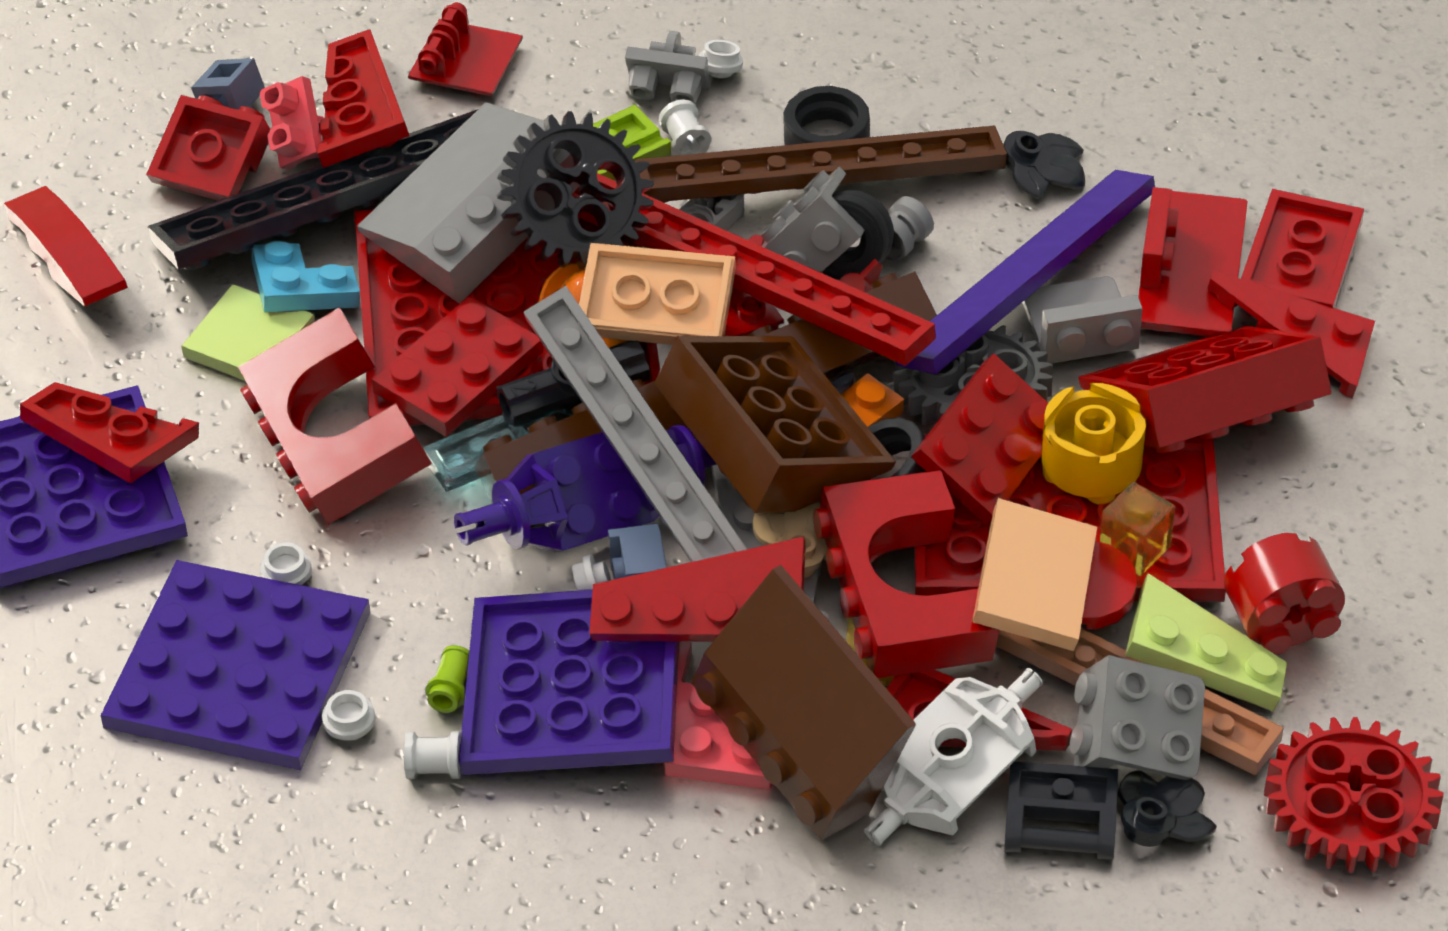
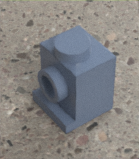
M254 58L216 60L191 87L196 99L201 95L216 99L223 106L237 110L241 106L252 108V104L260 96V91L265 88Z
M659 524L608 530L611 571H613V579L667 568Z

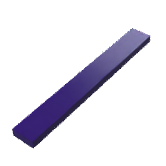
M1115 169L935 316L930 322L935 324L936 339L906 366L896 362V365L936 375L1152 195V189L1155 187L1154 176Z

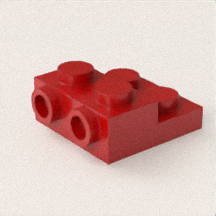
M181 95L146 175L151 183L217 201L239 194L248 171L256 173L269 143L267 135L270 132V127L264 115L253 108L241 106L237 110L223 106L222 103L208 96L201 95L196 99Z

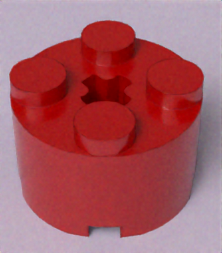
M1281 533L1267 537L1249 546L1241 553L1244 562L1235 572L1231 566L1227 570L1224 577V588L1248 637L1275 655H1281L1290 647L1300 645L1315 637H1329L1340 628L1341 620L1339 615L1345 604V593L1319 543L1315 539L1309 537V541L1300 540L1297 533Z

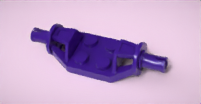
M684 425L671 426L666 432L704 486L705 469L717 465L716 462ZM601 432L526 455L506 479L498 480L493 484L492 504L465 513L455 514L454 526L456 529L473 523L476 524V527L457 533L460 542L464 546L502 533L507 543L514 549L519 550L526 546H531L552 552H560L608 537V530L642 526L654 522L660 516L604 433ZM531 484L534 486V488L522 494L518 492ZM545 523L546 525L545 527L530 529V525H537Z

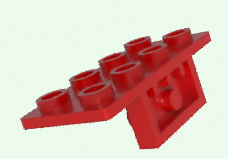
M1153 187L1138 295L1143 308L1141 329L1209 337L1231 334L1234 309L1231 310L1221 303L1213 292L1207 290L1213 270L1238 278L1248 204L1246 199L1179 192L1167 188Z

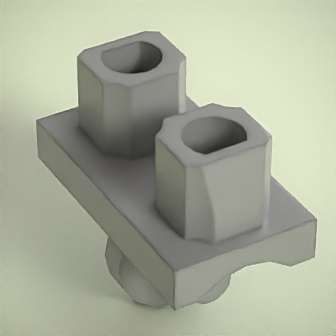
M669 31L666 43L651 41L649 49L628 46L625 61L629 73L631 97L649 101L654 99L657 84L672 85L670 91L672 102L685 99L696 104L701 90L709 91L711 75H708L707 57L695 56V47L681 45V34L677 31Z

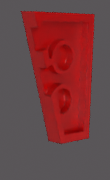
M57 382L52 383L20 404V420L130 484L199 438V422L182 418L178 425L157 419L158 411L142 406L136 412L111 406L110 397Z

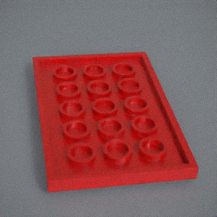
M1199 436L1185 440L1186 447L1166 453H1158L1155 447L1144 445L1142 469L1139 477L1129 488L1116 494L1114 500L1106 504H1096L1085 497L1072 495L1045 480L1042 475L1041 455L1008 499V501L1096 526L1095 541L1112 545L1124 553L1134 566L1137 578V592L1134 601H1138L1141 586L1149 573L1193 602H1225V568L1213 438L1200 439ZM951 493L950 496L955 506V513L949 542L915 546V595L931 596L979 588L991 521L985 525Z

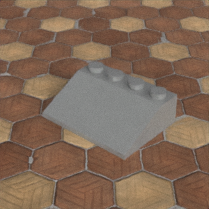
M484 103L357 226L358 231L460 304L528 237L525 232L516 236L510 234L518 224L516 218L502 219L501 214L511 206V202L497 199V194L510 185L501 182L497 177L502 170L513 169L503 161V157L508 151L519 153L513 145L515 139L521 135L530 140L527 133L529 126L535 122L544 130V120L490 103ZM554 149L553 154L557 164L564 168H573L574 162L571 154L564 149ZM537 170V174L540 177L550 178L543 170ZM576 182L570 184L573 187L572 193L580 186ZM535 191L534 199L536 204L543 210H554L555 204L552 196L545 191Z

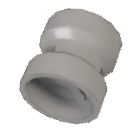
M902 197L889 209V215L894 228V239L892 248L886 258L891 261L903 260L914 248V243L922 242L934 230L932 215L920 201L913 197Z

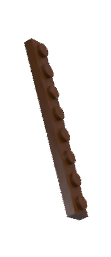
M993 125L635 159V163L649 162L650 164L640 174V178L654 181V186L643 194L666 203L677 200L758 194L761 192L790 189L800 190L804 189L822 170L830 175L838 167H841L846 173L839 185L1005 169L1007 152L996 126Z

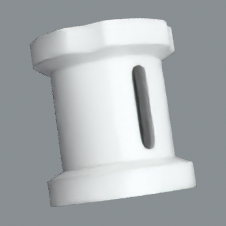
M690 100L673 101L665 106L659 114V123L662 130L669 134L673 140L671 148L675 156L706 153L712 141L708 129L700 125L698 109Z
M452 731L449 737H418L416 732H406L404 743V771L406 779H416L418 774H449L451 779H461L462 771L459 765L461 732Z

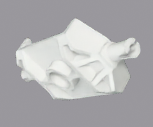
M1026 668L1024 673L1007 689L1002 685L998 688L972 677L955 679L914 719L916 726L882 789L886 798L884 800L886 809L864 829L866 836L872 842L874 841L877 846H881L901 824L905 825L906 823L954 835L958 831L956 819L1024 751L1031 757L1037 752L1033 734L1021 709L1022 704L1043 685L1040 676L1036 672L1033 673L1032 669ZM957 738L966 743V747L958 755L946 756L938 752L941 743L948 739Z

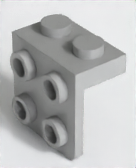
M838 167L830 175L822 170L803 189L805 192L796 202L792 199L788 201L773 216V222L760 235L765 240L762 247L821 273L855 243L865 230L832 197V194L846 175L843 169Z
M1103 276L1042 286L1022 302L1035 339L1038 342L1039 350L1047 351V362L1049 363L1139 349L1142 305L1138 295L1121 297L1117 284L1111 277Z
M1111 655L1092 665L1079 676L1074 691L1075 702L1079 704L1078 722L1070 738V751L1074 754V766L1109 768L1117 764L1182 780H1189L1196 776L1199 771L1205 693L1203 680L1195 675Z

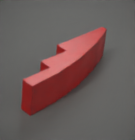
M47 186L4 203L9 220L25 232L30 249L47 263L52 279L83 306L90 305L128 288L125 278L91 232L73 211Z

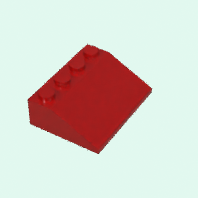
M1243 326L1231 330L1230 335L1210 336L1078 377L1080 387L1083 390H1090V383H1104L1121 388L1135 397L1141 406L1140 412L1146 422L1144 445L1155 447L1158 453L1180 450L1186 447L1185 440L1197 436L1200 439L1224 436L1229 433V426L1241 422L1245 426L1266 423L1272 420L1271 413L1285 409V412H1298L1314 407L1315 399L1332 394L1320 336L1252 326Z

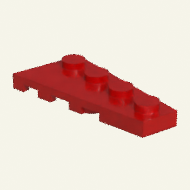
M368 29L328 44L325 79L328 86L327 91L323 92L322 102L325 108V117L320 122V132L323 138L322 143L318 144L317 152L323 168L376 148L389 147L398 140L410 136L371 30Z
M804 537L593 584L589 630L592 641L713 642L772 569L782 565L804 591L805 539Z

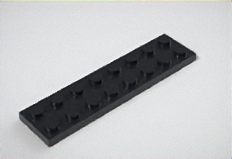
M477 110L409 133V137L398 140L389 147L376 148L324 168L321 164L151 224L147 227L152 243L178 270L182 268L193 270L207 265L210 262V258L224 253L238 254L253 248L254 243L269 237L284 238L297 232L299 226L310 222L324 223L332 221L341 215V211L352 207H370L379 204L384 200V196L391 194Z

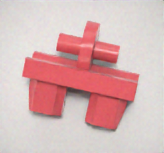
M301 76L287 83L277 82L260 91L262 107L270 111L272 127L267 135L269 148L277 152L280 168L290 170L302 161L318 158V144L322 143L320 122L324 117L317 115L311 80Z

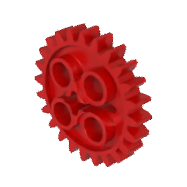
M1332 717L1329 730L1323 731L1319 725L1312 722L1309 724L1308 737L1297 731L1292 732L1290 746L1279 744L1276 759H1270L1265 781L1264 796L1268 797L1266 813L1275 815L1273 829L1275 832L1289 830L1287 846L1289 847L1305 843L1307 845L1305 859L1307 860L1315 857L1319 852L1326 855L1325 866L1328 869L1336 863L1337 859L1345 860L1348 872L1353 873L1357 861H1365L1369 870L1374 873L1377 871L1378 861L1381 858L1395 868L1398 867L1401 852L1408 857H1416L1418 844L1428 845L1432 829H1437L1444 796V792L1438 790L1441 779L1440 774L1430 773L1432 758L1430 756L1416 758L1419 743L1414 741L1403 746L1400 745L1401 731L1396 729L1388 736L1380 734L1381 725L1379 721H1375L1369 730L1361 729L1358 717L1352 718L1349 728H1342L1338 720Z

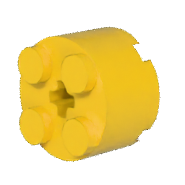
M1090 383V390L1074 392V386L1057 393L1048 403L1044 414L1041 460L1042 475L1045 480L1055 484L1067 493L1085 497L1096 504L1109 503L1114 500L1116 494L1129 488L1137 480L1142 469L1146 422L1140 412L1141 406L1136 398L1121 388L1104 383Z

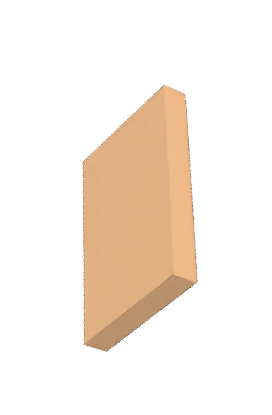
M591 243L579 305L602 338L638 340L640 342L673 345L677 336H724L736 270V259L734 256Z
M998 498L993 510L972 622L1074 651L1080 636L1097 527Z

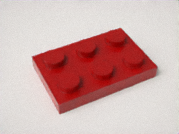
M1272 189L1241 279L1335 308L1362 225L1364 208Z
M468 296L371 379L373 393L393 405L396 403L401 410L447 437L497 393V386L509 383L542 354L543 344L536 334Z
M993 353L982 363L911 455V458L927 472L941 470L949 492L986 525L992 520L993 510L998 498L1008 501L1042 455L1044 414L1048 402Z

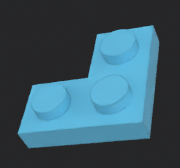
M273 241L268 244L253 246L252 265L264 312L338 309L339 307L340 309L359 308L360 290L353 266L343 267L336 264H328L321 268H305L299 243Z

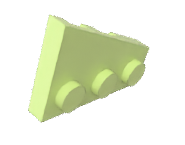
M1149 573L1147 574L1141 586L1125 656L1149 665L1198 676L1207 687L1274 711L1281 699L1287 662Z

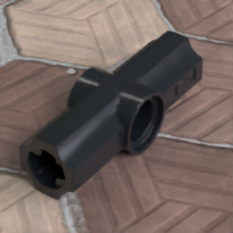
M629 340L609 347L631 381L642 379L644 382L650 380V369L645 358V352L638 340ZM554 360L549 369L497 386V398L502 414L508 425L513 427L556 412L572 416V409L582 403Z

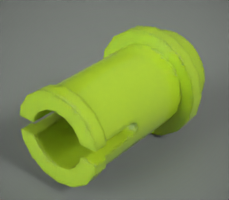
M451 645L443 649L436 675L428 681L425 687L428 704L436 711L450 713L464 704L466 691L464 687L467 681L469 650L467 648Z

